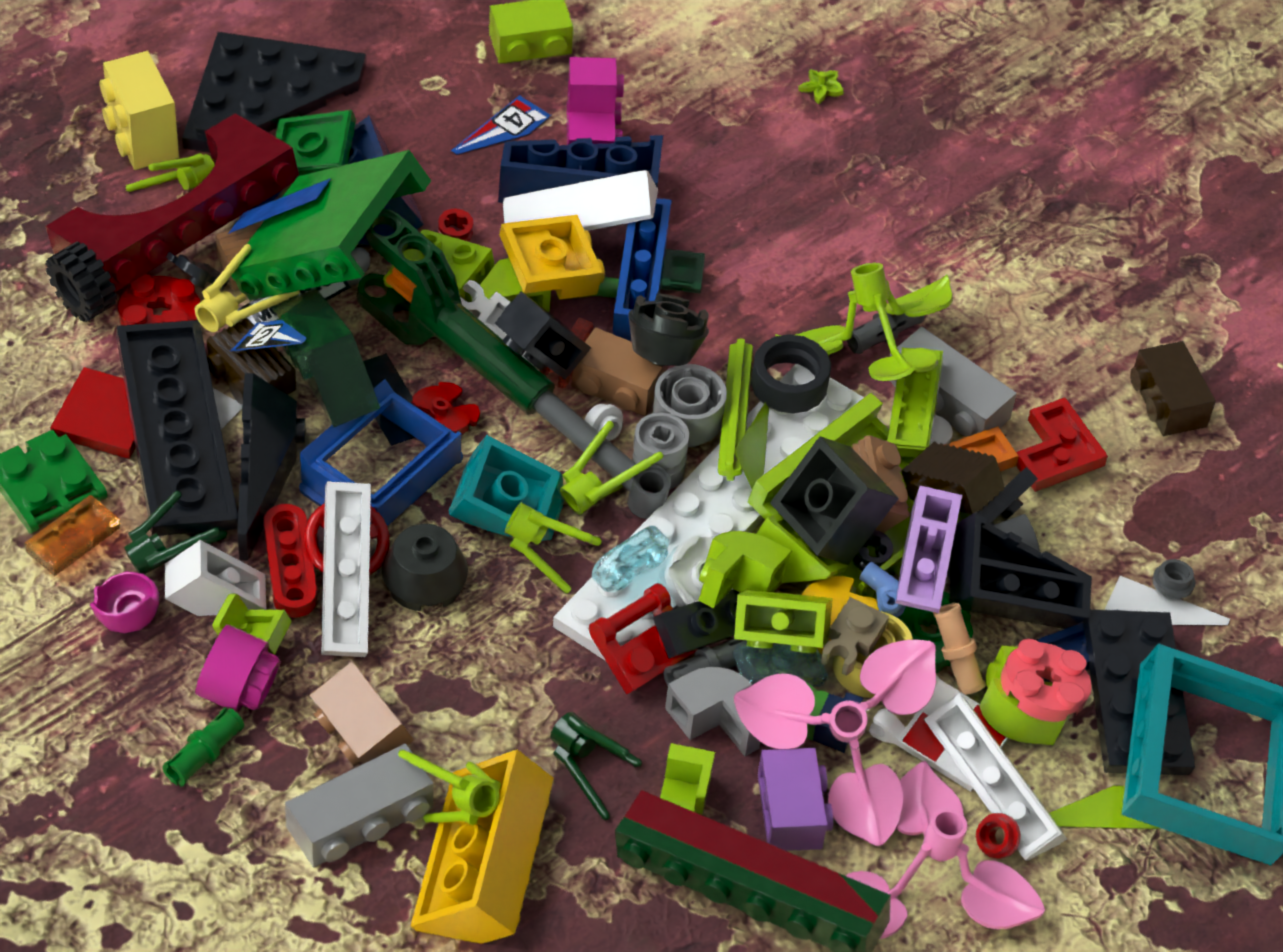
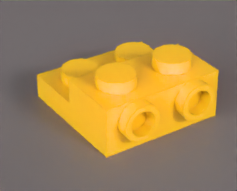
M577 214L501 224L499 236L524 294L556 290L559 300L598 294L600 283H603L605 279L604 265L601 259L596 258L592 249L590 233L588 230L583 229Z

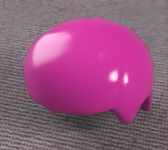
M125 571L111 576L101 586L94 588V602L90 603V607L98 621L109 631L124 634L142 630L151 623L159 607V592L155 582L146 575Z

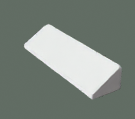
M642 170L506 197L503 203L504 223L577 214L583 229L590 231L652 219L658 188L649 172Z
M960 693L924 719L991 813L1007 814L1017 822L1021 833L1020 844L1017 850L1026 861L1060 845L1067 839Z

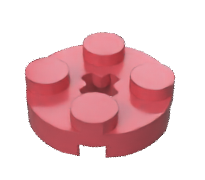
M1023 639L1018 647L1010 653L1001 671V685L1006 695L1008 696L1011 691L1013 696L1019 700L1017 707L1031 717L1043 721L1059 722L1066 720L1068 714L1076 712L1077 715L1082 711L1091 693V680L1085 670L1087 662L1083 655L1074 650L1066 651L1058 646L1038 642L1034 639ZM1043 678L1053 683L1052 686L1045 685Z

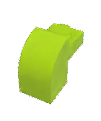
M730 531L717 535L712 539L705 565L699 576V581L703 583V587L698 601L714 608L731 589L740 593L744 590L774 592L781 585L792 550L755 533Z
M1001 645L994 662L989 663L986 670V685L988 688L979 705L982 715L997 732L1007 738L1022 743L1054 745L1066 720L1049 722L1031 717L1017 707L1019 700L1013 696L1011 691L1008 696L1006 695L1001 685V671L1008 656L1017 647ZM1044 682V684L1048 686H1052L1053 684L1052 682Z

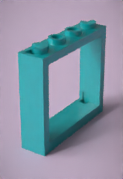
M1158 644L1140 664L1121 815L1272 865L1283 855V687ZM1170 687L1271 721L1262 828L1158 793Z

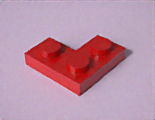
M1065 397L1030 410L1028 421L1043 442L1017 451L1018 460L1016 467L1020 472L1027 467L1038 478L1031 485L1034 492L1105 466L1108 455Z

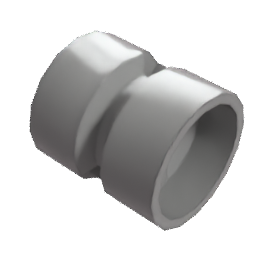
M663 412L649 414L643 417L636 425L632 461L637 464L657 452H662L664 455L663 459L653 465H658L668 472L671 478L670 490L678 486L684 479L690 435L687 425L675 415Z

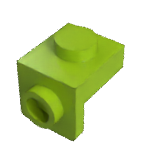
M228 594L213 622V629L219 636L222 629L229 624L269 642L268 652L275 655L292 621L285 610H249L238 594Z

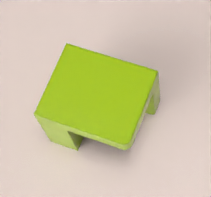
M671 743L660 798L703 816L712 777L715 752Z

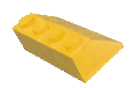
M518 749L475 764L490 778L501 783L499 803L492 814L486 817H478L475 825L464 821L442 822L438 824L410 926L416 931L478 944L515 934L516 927L520 921V911L526 888L529 884L530 872L536 848L539 844V836L554 780L550 774ZM466 767L453 772V774L462 778L472 775ZM449 784L442 812L461 811L456 806L452 797V784Z

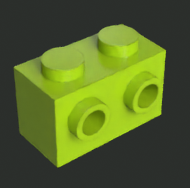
M744 590L738 594L734 639L747 640V646L754 648H773V643L791 645V651L816 653L817 648H823L829 641L833 598Z

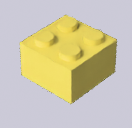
M145 51L104 62L105 79L100 80V89L108 107L103 108L102 112L108 130H115L116 132L115 139L120 155L122 157L128 156L134 170L148 167L152 163L179 158L175 102L149 52Z

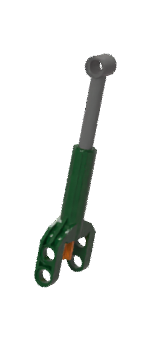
M383 209L365 235L369 245L394 266L392 273L386 277V283L392 288L385 286L383 279L385 275L374 273L364 276L359 281L356 297L360 306L404 344L422 345L429 338L438 337L527 415L534 414L535 412L539 413L584 452L598 431L553 394L555 384L523 356H520L502 341V338L462 305L455 275L443 251L393 210ZM378 224H387L393 227L395 232L389 236H382L377 234L373 228ZM408 249H416L421 251L425 257L420 261H411L405 258L402 253ZM376 285L383 288L386 294L375 298L369 296L365 289ZM399 310L409 311L408 322H400L393 314ZM607 439L603 441L591 457L593 461L613 478L636 465ZM652 465L621 484L630 491L627 504L631 512L639 518L648 519L656 509L663 506L671 486L670 475L665 469L658 465Z

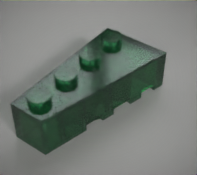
M317 288L271 307L276 320H283L307 338L303 344L282 347L287 357L290 356L295 368L299 369L304 381L307 380L333 427L380 409L352 332Z

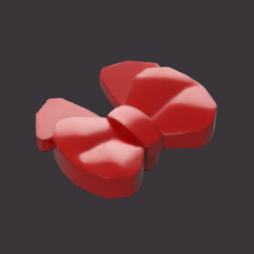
M439 382L438 386L422 388L412 396L411 404L429 414V416L454 433L459 431L463 435L468 431L469 424L473 427L476 426L481 414L479 406L476 404L461 405L453 408L450 403L462 395V387L454 383Z

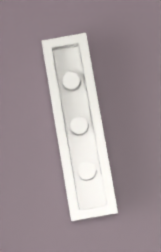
M327 481L325 486L321 655L366 657L368 653L371 484Z

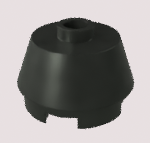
M656 293L655 301H645L646 298L639 295L636 298L634 309L628 313L633 351L656 365L679 366L688 364L709 334V329L707 328L708 312L704 309L699 310L698 314L688 309L690 301L677 296Z
M418 524L405 529L398 535L386 554L381 572L385 585L391 591V596L397 603L408 609L421 611V606H434L443 603V607L451 604L459 596L466 582L468 565L464 554L448 531L432 524Z

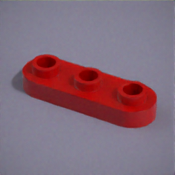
M279 504L269 509L264 516V535L273 603L276 610H285L289 617L298 618L312 612L317 604L314 565L309 559L304 545L307 517L298 506ZM290 563L295 564V565H290V566H288V567L285 566L286 564H290Z

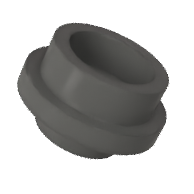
M1176 559L1164 561L1161 566L1155 569L1152 577L1154 587L1169 598H1185L1191 595L1196 584L1193 569L1187 563Z

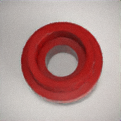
M989 814L983 818L976 829L977 844L988 857L995 859L1007 858L1017 850L1020 844V828L1017 822L1007 814ZM999 828H1002L1005 834L1004 841L1001 844L996 840V832Z

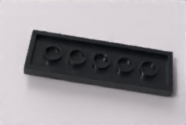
M193 320L117 326L116 339L148 517L175 491L182 493V497L150 529L151 535L155 533L158 536L206 532L212 528H218L220 531L237 529L238 513L200 322Z

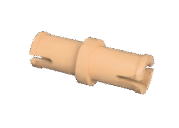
M958 603L941 606L939 613L933 612V615L936 618L945 645L941 649L944 659L950 661L958 685V691L964 695L978 692L985 688L986 684L983 681L974 653L978 648L974 638H969L961 613V606Z

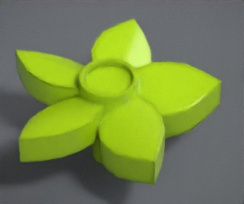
M810 69V81L798 86V91L800 92L814 91V100L818 104L826 98V95L832 97L844 95L841 84L837 82L838 71L817 72Z

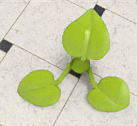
M867 263L857 266L851 270L855 291L848 292L850 302L846 327L839 325L827 326L796 334L817 342L828 355L835 353L843 348L842 341L852 338L858 303L862 305L863 310L866 312L878 311L892 355L879 359L870 365L869 374L873 379L891 381L908 377L914 372L923 373L930 371L938 364L936 354L926 348H915L900 354L887 313L892 315H902L905 313L909 317H919L949 307L953 302L949 277L946 274L941 279L919 290L895 299L890 290L889 282L886 280L881 263Z

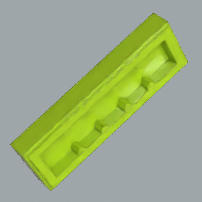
M902 347L901 353L915 348ZM931 350L936 354L938 364L934 369L923 373L914 372L908 377L897 380L887 441L897 446L900 456L916 458L931 445L943 365V351Z

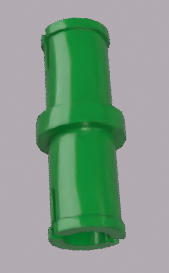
M224 707L202 730H195L187 737V744L175 756L163 764L162 769L166 777L175 785L184 786L188 779L205 763H213L220 756V749L244 729L245 724L241 716L233 709Z

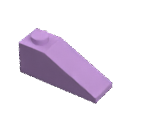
M919 486L912 507L904 546L896 604L939 613L962 495Z

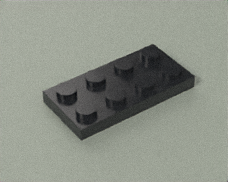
M1090 609V618L1083 621L1087 654L1090 660L1089 670L1104 773L1126 774L1140 664L1158 644L1176 649L1170 612ZM1170 687L1160 775H1190L1195 768L1184 695L1182 690Z

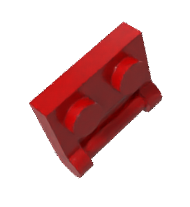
M655 583L644 591V596L608 618L600 617L589 625L591 638L626 695L664 672L666 667L677 664L698 650L696 649L669 659L656 625L622 646L616 640V633L648 613L652 612L655 617L661 613L673 610L667 589L659 583Z

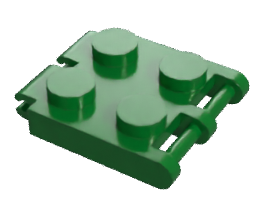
M50 430L26 441L25 443L28 446L26 447L28 451L26 453L18 445L0 453V492L30 534L38 531L39 525L60 515L66 518L74 514L73 509L96 498L98 501H102L108 498L104 485L66 434L58 437L53 430ZM89 489L91 490V492H88L72 501H68V499L84 491H87ZM56 505L57 508L34 518L33 515Z

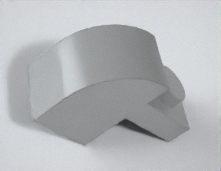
M705 667L694 670L668 684L665 709L690 740L720 725L744 756L758 750L760 747V741L746 729L734 704V695L752 686L750 681L744 676L726 668Z

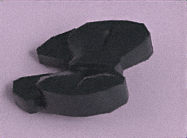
M168 252L166 256L169 261L175 263L179 268L191 275L190 281L201 288H204L207 282L213 284L221 274L209 264L197 263L185 255L180 254L177 257L173 253ZM228 279L227 282L222 286V288H221L222 290L225 289L226 285H227L228 282H229V279Z

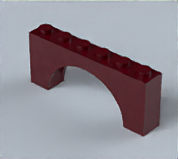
M235 113L205 131L211 158L215 165L209 175L193 190L168 204L133 214L103 215L76 207L45 226L53 253L56 254L75 242L84 243L87 245L88 251L92 249L96 253L97 261L101 259L104 264V271H108L112 277L109 281L115 285L116 290L114 292H117L168 260L166 258L168 252L174 255L179 254L238 218L244 212L251 210L290 186L299 176L293 147Z

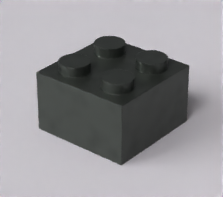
M819 436L770 504L817 556L849 565L899 497L850 446Z

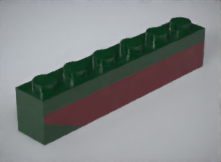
M643 790L640 791L615 830L617 857L621 858L629 866L637 869H647L663 876L666 881L673 885H684L704 894L712 902L728 904L744 911L756 921L770 922L786 929L798 939H809L828 947L832 952H872L890 922V894Z

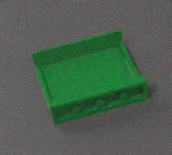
M405 150L298 176L282 197L330 179V181L317 199L264 220L247 243L251 245V251L231 275L237 283L239 290L249 300H255L362 278L365 273L351 255L356 245L390 199L423 192L432 181L411 151Z

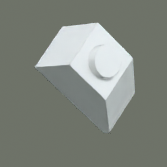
M202 540L165 563V599L197 616L217 615L228 594H238L249 610H266L265 574Z

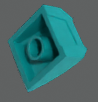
M486 435L467 462L452 504L448 510L450 516L470 525L512 537L505 533V528L520 502L544 514V516L558 521L565 501L560 493V488L564 486L563 476L561 472ZM548 528L541 541L551 540L555 530Z

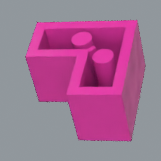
M570 57L566 111L567 145L576 141V138H592L593 144L614 143L615 137H623L622 129H615V125H621L622 103L616 102V97L623 98L624 74H617L616 58Z

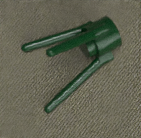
M175 491L141 526L128 533L132 543L123 548L137 572L145 575L162 564L167 563L198 541L202 540L211 545L226 538L227 532L224 530L220 531L218 528H212L169 548L164 546L157 533L149 537L146 533L182 497L180 491Z
M574 712L566 713L556 722L551 731L550 738L558 745L553 755L565 764L601 818L608 820L610 818L609 812L572 757L584 758L594 750L596 745H599L635 767H641L642 760L632 755L627 748L595 730Z

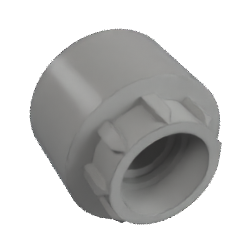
M685 364L671 367L663 372L656 382L653 413L663 412L680 418L687 425L690 434L688 447H695L713 439L722 428L727 395L725 384L720 376L704 366Z

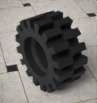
M75 242L49 257L45 265L48 267L46 268V273L52 277L49 279L50 284L56 287L57 291L55 293L57 297H61L64 300L63 305L66 309L71 308V314L74 317L78 316L79 320H86L87 322L116 304L117 294L114 292L116 288L114 283L109 281L112 278L108 271H104V264L101 259L97 261L96 253L92 249L88 251L87 245L84 243Z

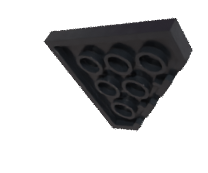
M217 32L182 136L183 149L210 152L205 131L235 113L266 132H270L278 128L279 119L289 118L295 114L305 116L327 106L326 100L343 93L345 96L359 91L366 67V54Z

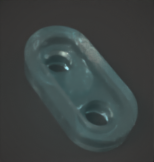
M648 526L604 554L592 570V579L606 592L624 589L635 576L648 568L654 569L666 559L669 539L656 526Z

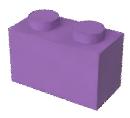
M816 748L762 750L758 769V782L767 843L786 851L822 849L826 831H832L833 811L830 803L824 804L822 792L827 791V773L825 765H818Z

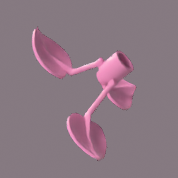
M903 640L877 649L865 660L860 673L862 686L870 693L875 694V696L860 704L854 701H843L833 708L831 714L824 713L820 716H810L815 705L814 694L804 680L791 674H774L763 678L752 686L737 692L734 695V704L746 729L758 741L773 749H794L800 747L807 737V724H829L835 738L842 742H849L856 773H844L835 779L828 794V803L832 806L833 819L840 827L874 846H881L893 834L900 820L903 808V789L898 776L887 765L875 764L866 770L863 769L858 739L864 734L866 729V711L879 704L881 700L885 708L896 715L914 714L928 704L936 684V647L930 641Z
M926 761L917 764L900 780L903 789V808L896 829L905 835L913 836L922 833L924 835L919 853L902 878L890 890L887 882L875 873L856 871L845 875L891 895L890 922L880 939L892 936L904 925L907 919V909L895 897L903 892L927 856L936 861H947L955 856L959 857L962 878L969 883L962 891L961 902L967 914L982 926L991 929L1013 928L1040 918L1045 911L1044 905L1033 887L1017 871L1006 864L998 861L984 860L977 864L973 874L970 872L967 858L969 847L962 843L967 831V821L963 816L962 804L954 791L933 772Z

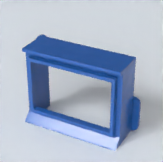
M384 379L300 452L301 483L299 484V491L315 504L321 506L325 503V486L327 481L355 483L325 461L381 414L423 442L426 447L374 495L371 494L370 505L381 514L388 526L453 466L461 463L463 453L461 452L462 433L459 431L454 433L396 394L386 379Z

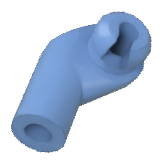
M870 562L862 571L859 579L876 591L879 611L899 617L906 608L905 605L896 604L899 581L874 562Z

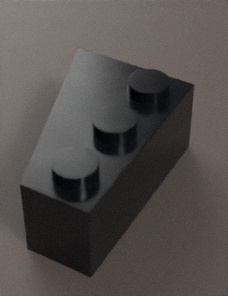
M977 512L956 524L952 547L949 604L958 603L961 606V610L1061 629L1077 625L1090 618L1092 576L1047 551L1041 553L1021 542L1022 537L1013 532L1005 533L986 522V517Z

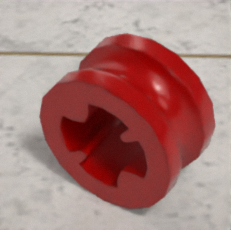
M462 209L446 210L439 217L438 233L469 242L473 236V218ZM450 225H456V227H457L458 229H462V230H461V231H455V229H454L453 227H449V226H450Z

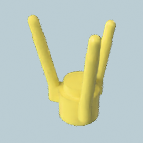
M246 244L215 282L202 291L205 299L195 306V314L200 324L206 330L216 332L226 324L232 327L246 317L297 296L300 290L274 295L238 311V305L244 302L247 296L241 293L234 297L227 291L220 292V289L251 251V245Z

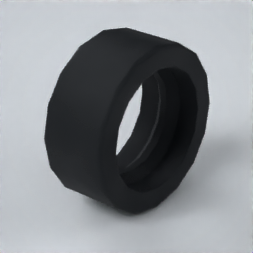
M792 334L775 336L762 343L755 352L751 378L754 394L763 404L766 402L768 407L778 412L794 414L809 411L818 406L827 395L831 361L827 352L817 342L809 338ZM780 363L799 364L807 368L815 376V379L800 385L784 384L774 379L767 372V369Z

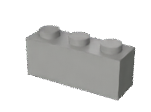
M921 326L897 346L900 354L902 347L943 351V365L935 414L947 420L961 435L968 437L997 426L1001 428L1010 420L1017 393ZM891 380L890 382L896 387L897 380Z
M406 743L285 802L286 827L313 868L326 861L334 862L342 858L350 849L366 841H376L382 838L390 829L406 821H416L423 817L429 809L433 808L434 783L426 771L398 756V752L401 749L412 753Z

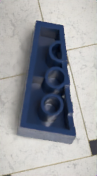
M650 135L649 142H632L631 136L615 137L614 143L593 144L592 138H576V141L569 145H559L555 139L505 141L500 165L498 203H504L506 197L642 170L649 172L655 185L658 187L663 135Z

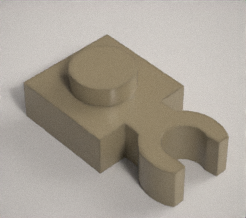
M850 597L830 627L828 638L831 640L823 648L821 663L827 665L831 657L841 656L845 659L842 674H850L855 667L857 652L866 657L869 656L888 625L889 615Z

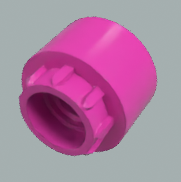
M227 624L220 632L209 652L200 673L195 694L222 707H227V709L231 708L237 713L242 705L252 710L259 709L273 685L281 661L276 655L268 652L269 642Z

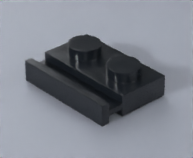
M1027 467L1024 468L1004 487V491H999V495L994 496L993 501L988 502V506L984 505L982 511L979 510L978 514L986 517V522L992 526L995 525L993 521L999 515L1006 521L1023 505L1019 497L1038 478Z

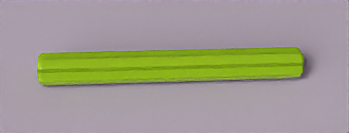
M743 338L737 339V343L731 344L729 347L726 377L727 395L722 418L717 469L718 474L726 476L727 481H734L735 476H739L743 472L734 450L746 433L754 349L753 345L745 343Z

